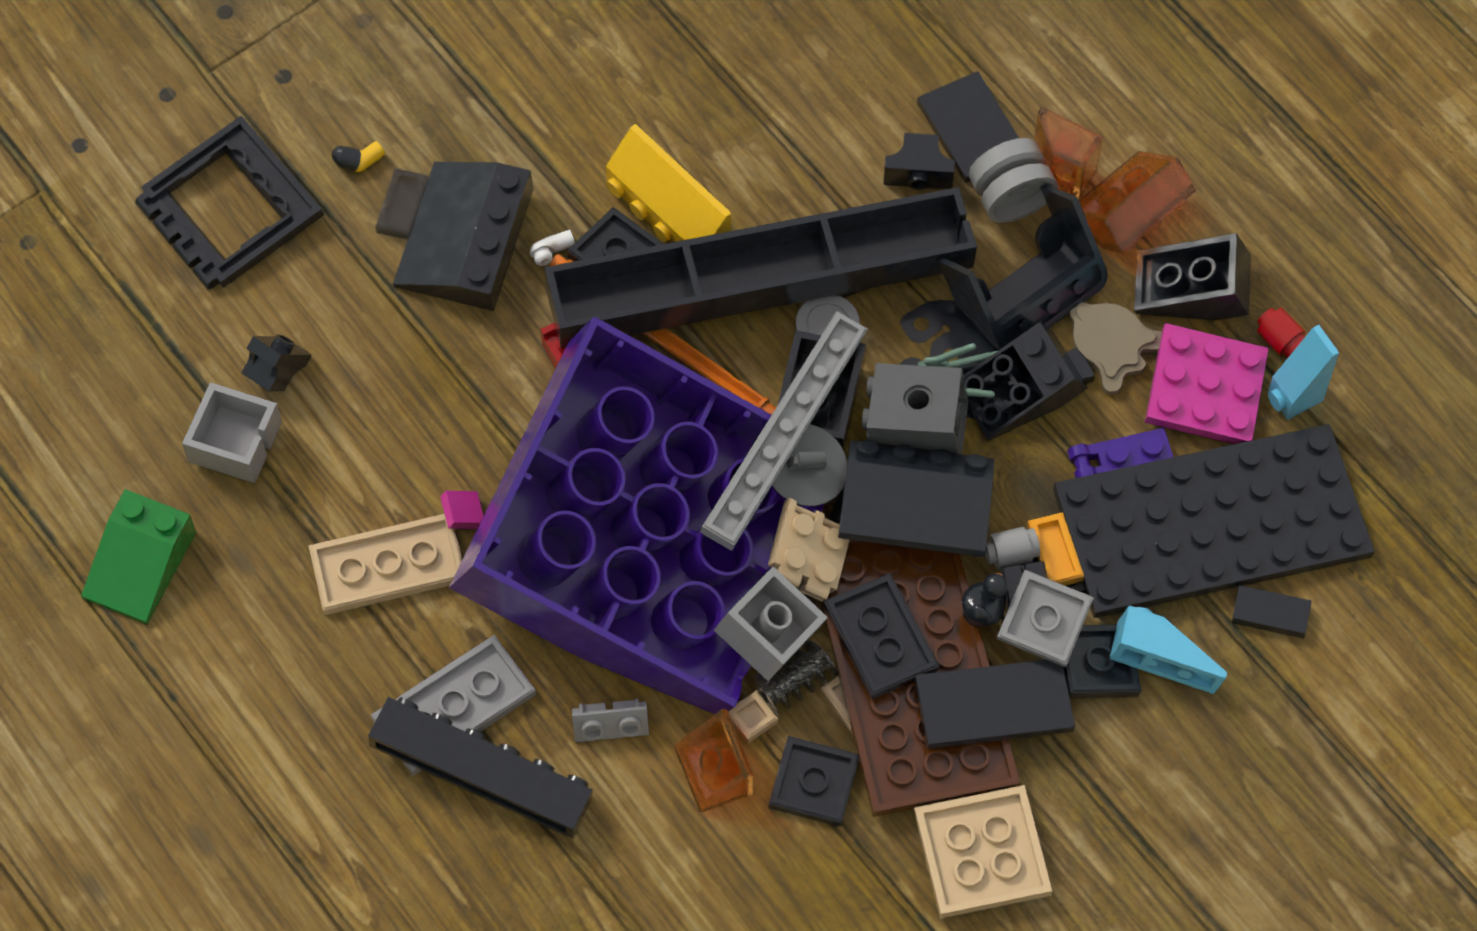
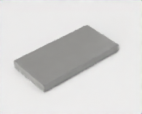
M493 635L395 700L398 701L399 698L408 699L418 705V710L432 716L433 713H438L453 722L452 726L463 731L470 728L481 732L536 696V690L497 637ZM381 709L371 714L374 723ZM403 762L412 776L422 771Z

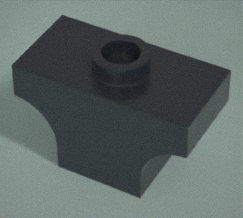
M904 133V144L901 150L896 154L885 156L883 185L907 186L916 190L926 188L951 189L953 188L955 160L946 158L940 152L939 135Z
M276 334V336H253L246 348L250 352L249 358L241 373L269 392L285 391L296 372L306 367L312 354L281 334Z

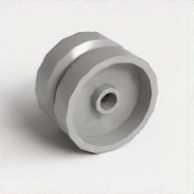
M1017 138L1003 142L981 155L970 167L968 176L978 195L982 196L981 202L991 221L1005 223L1025 218L1047 204L1040 189L1042 185L1048 184L1058 189V184L1049 166L1044 165L1046 160L1035 140Z

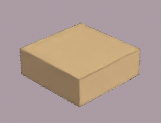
M757 690L738 702L735 708L726 713V716L747 743L778 724V718Z

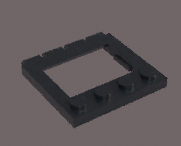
M242 115L141 186L143 193L135 200V204L149 220H154L153 225L169 244H173L172 247L189 268H193V273L208 290L218 284L223 288L324 216L322 208ZM224 154H227L282 218L271 227L267 226L240 246L241 249L227 259L171 194V192Z

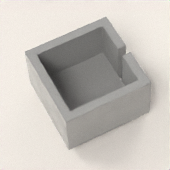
M210 382L182 443L188 462L255 483L267 457L265 448H271L282 424L278 405L275 402Z

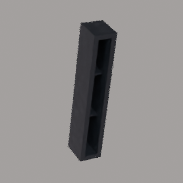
M390 697L387 698L368 735L370 747L569 838H574L592 800L593 789L588 787L589 784L585 780L575 775L564 777L555 773L554 767L542 760L534 759L531 762L520 757L521 753L509 745L500 744L498 747L486 741V736L474 729L467 728L466 731L456 728L452 726L453 722L441 714L433 713L432 716L418 710V705L408 699L399 698L397 701Z

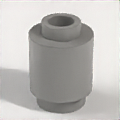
M1019 527L989 534L985 557L988 564H994L997 570L1030 563L1033 558L1040 556V545L1034 528L1026 530L1025 527Z

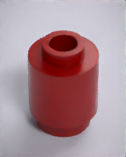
M1270 308L1257 321L1260 325L1257 333L1279 356H1285L1287 359L1306 337V331L1283 308L1277 310Z

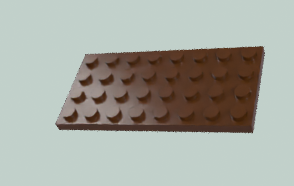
M849 540L838 588L836 591L829 593L827 600L890 573L939 665L938 672L989 667L980 628L969 624L963 616L961 599L969 587L960 554ZM823 599L821 607L823 613L828 617L825 623L873 817L1020 786L1009 739L927 749L914 682L871 699L823 607L825 601Z

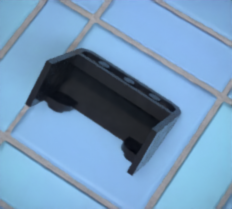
M1048 184L1040 187L1052 215L1040 224L1035 234V242L1040 254L993 288L988 290L986 283L977 278L973 271L944 257L937 260L957 306L990 343L999 350L1039 322L1050 328L1068 315L1080 303L1086 302L1102 290L1107 281L1108 271L1078 198Z

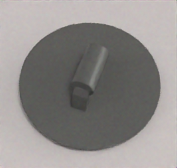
M810 424L772 487L784 499L792 498L797 501V505L818 506L831 501L840 493L845 484L847 460L842 447L827 431Z

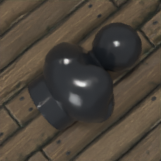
M992 573L983 582L973 584L964 592L961 604L963 616L969 624L976 627L990 626L998 623L1003 617L1005 610L1004 595L1007 593L1008 582L1002 574Z

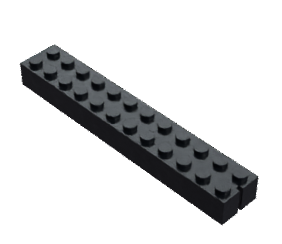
M959 187L545 267V287L560 349L566 348L569 341L593 316L630 336L940 275L943 273L937 260L942 257L967 269L973 268L977 244L970 222L966 220L967 212Z

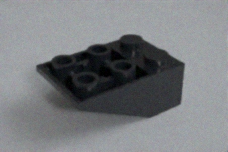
M1041 322L964 374L966 388L993 391L995 393L993 398L968 396V408L987 440H992L1059 409L1088 389V386L1054 331Z

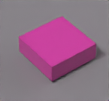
M446 490L440 498L448 528L478 529L484 517L478 492Z

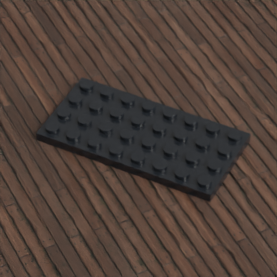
M1330 424L1055 482L1053 487L1060 513L1063 512L1084 574L1083 584L1086 595L1094 597L1090 606L1093 618L1125 612L1129 605L1144 608L1239 587V585H1249L1372 558L1375 552Z

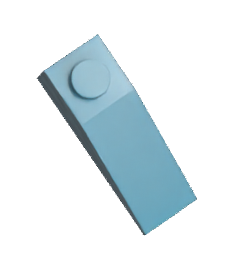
M1320 325L1311 329L1272 377L1268 390L1269 401L1275 410H1281L1287 420L1324 400L1339 352Z
M1129 605L1118 620L1109 659L1214 694L1226 679L1227 672L1165 617L1154 614L1147 608Z

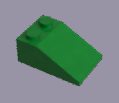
M125 489L106 524L81 594L82 599L148 624L197 533L191 515Z

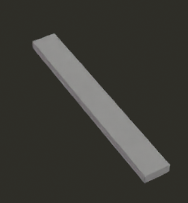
M836 311L703 524L700 533L729 550H733L865 336L868 328Z

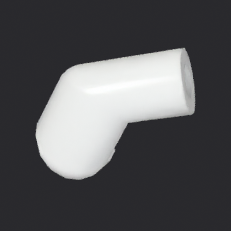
M567 230L534 243L531 246L530 255L534 258L535 263L540 266L547 265L553 259L552 254L569 249L575 243L571 231Z

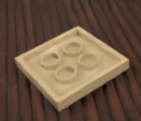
M1025 785L914 808V815L940 919L1052 895V888Z

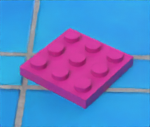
M1165 323L1162 328L1144 423L1231 444L1252 441L1269 348Z

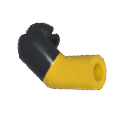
M374 141L363 150L338 146L332 151V160L342 169L362 172L385 155V151L377 141Z

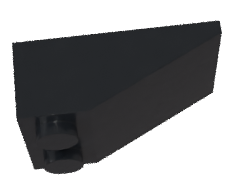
M1237 233L1138 250L1134 311L1136 314L1205 320H1221L1249 315L1251 254Z

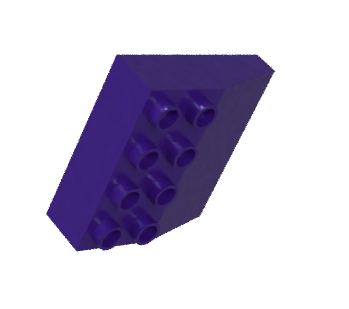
M593 316L569 341L449 588L581 659L719 717L735 708L742 688L741 681L751 665L723 640L714 629L726 614L772 568L767 565L786 499L779 495L771 486L732 551L700 533V530L772 415ZM824 504L818 506H798L814 513L816 510L822 512Z

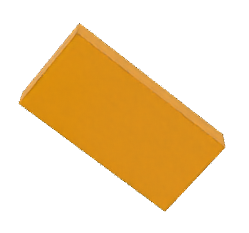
M1063 512L1029 520L1027 527L1028 529L1034 528L1040 545V556L1037 558L1039 562L1045 563L1047 579L1064 586L1083 582L1084 574Z

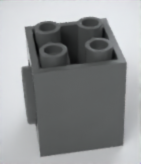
M876 363L874 376H869L867 381V397L871 398L870 408H864L862 416V428L867 430V440L877 444L907 445L916 449L944 450L948 453L962 454L969 403L962 368Z

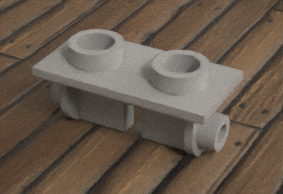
M638 698L629 701L613 702V710H606L605 703L579 704V708H572L575 742L649 735L646 701L639 702Z

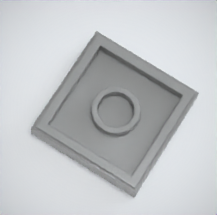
M1024 570L997 640L1066 667L1094 597Z

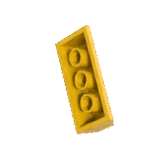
M634 124L628 130L606 165V186L616 198L622 197L629 204L633 214L639 220L643 221L645 219L651 224L657 237L665 243L731 231V212L641 128Z

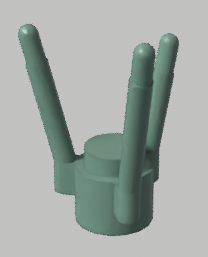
M971 343L938 356L927 357L924 361H919L918 365L958 368L983 362L997 351L948 362L952 358L975 350L976 345ZM966 388L968 396L987 398L995 396L993 391Z

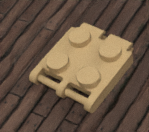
M787 498L782 508L767 566L777 569L795 587H799L801 583V593L822 602L823 599L827 600L829 593L836 591L838 588L849 540L838 538L840 525L824 518V513L818 510L813 513L798 506L796 500Z

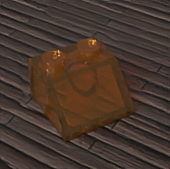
M1041 106L1037 115L1034 140L1037 142L1046 160L1044 165L1049 166L1058 184V189L1074 195L1080 200L1097 173L1103 136Z

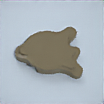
M1080 303L1070 311L1069 318L1073 325V347L1078 349L1087 360L1089 366L1098 373L1101 379L1102 390L1108 395L1118 394L1125 377L1144 372L1146 362L1141 357L1142 353H1158L1162 331L1148 329L1139 321L1135 314L1125 307L1110 303L1093 305Z

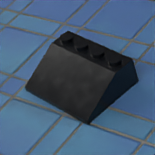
M434 162L393 282V287L494 311L534 190L531 170L498 162Z
M850 440L838 538L985 557L993 486L994 458H986L977 454L962 455L948 453L944 450L916 449L907 445L877 444L869 440Z

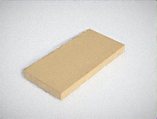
M445 514L308 545L324 615L450 586L462 562L455 529L448 528Z

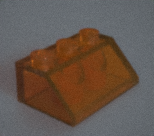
M1137 151L1082 197L1079 202L1096 244L1103 250L1123 254L1132 250L1137 245V241L1147 232L1157 229L1162 224V220L1172 211L1182 208L1186 204V200L1196 192V189L1179 157Z

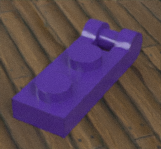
M1164 428L1090 445L1078 444L1067 450L1070 462L1075 463L1076 466L1075 478L1173 457ZM1097 459L1099 466H1090L1089 461Z

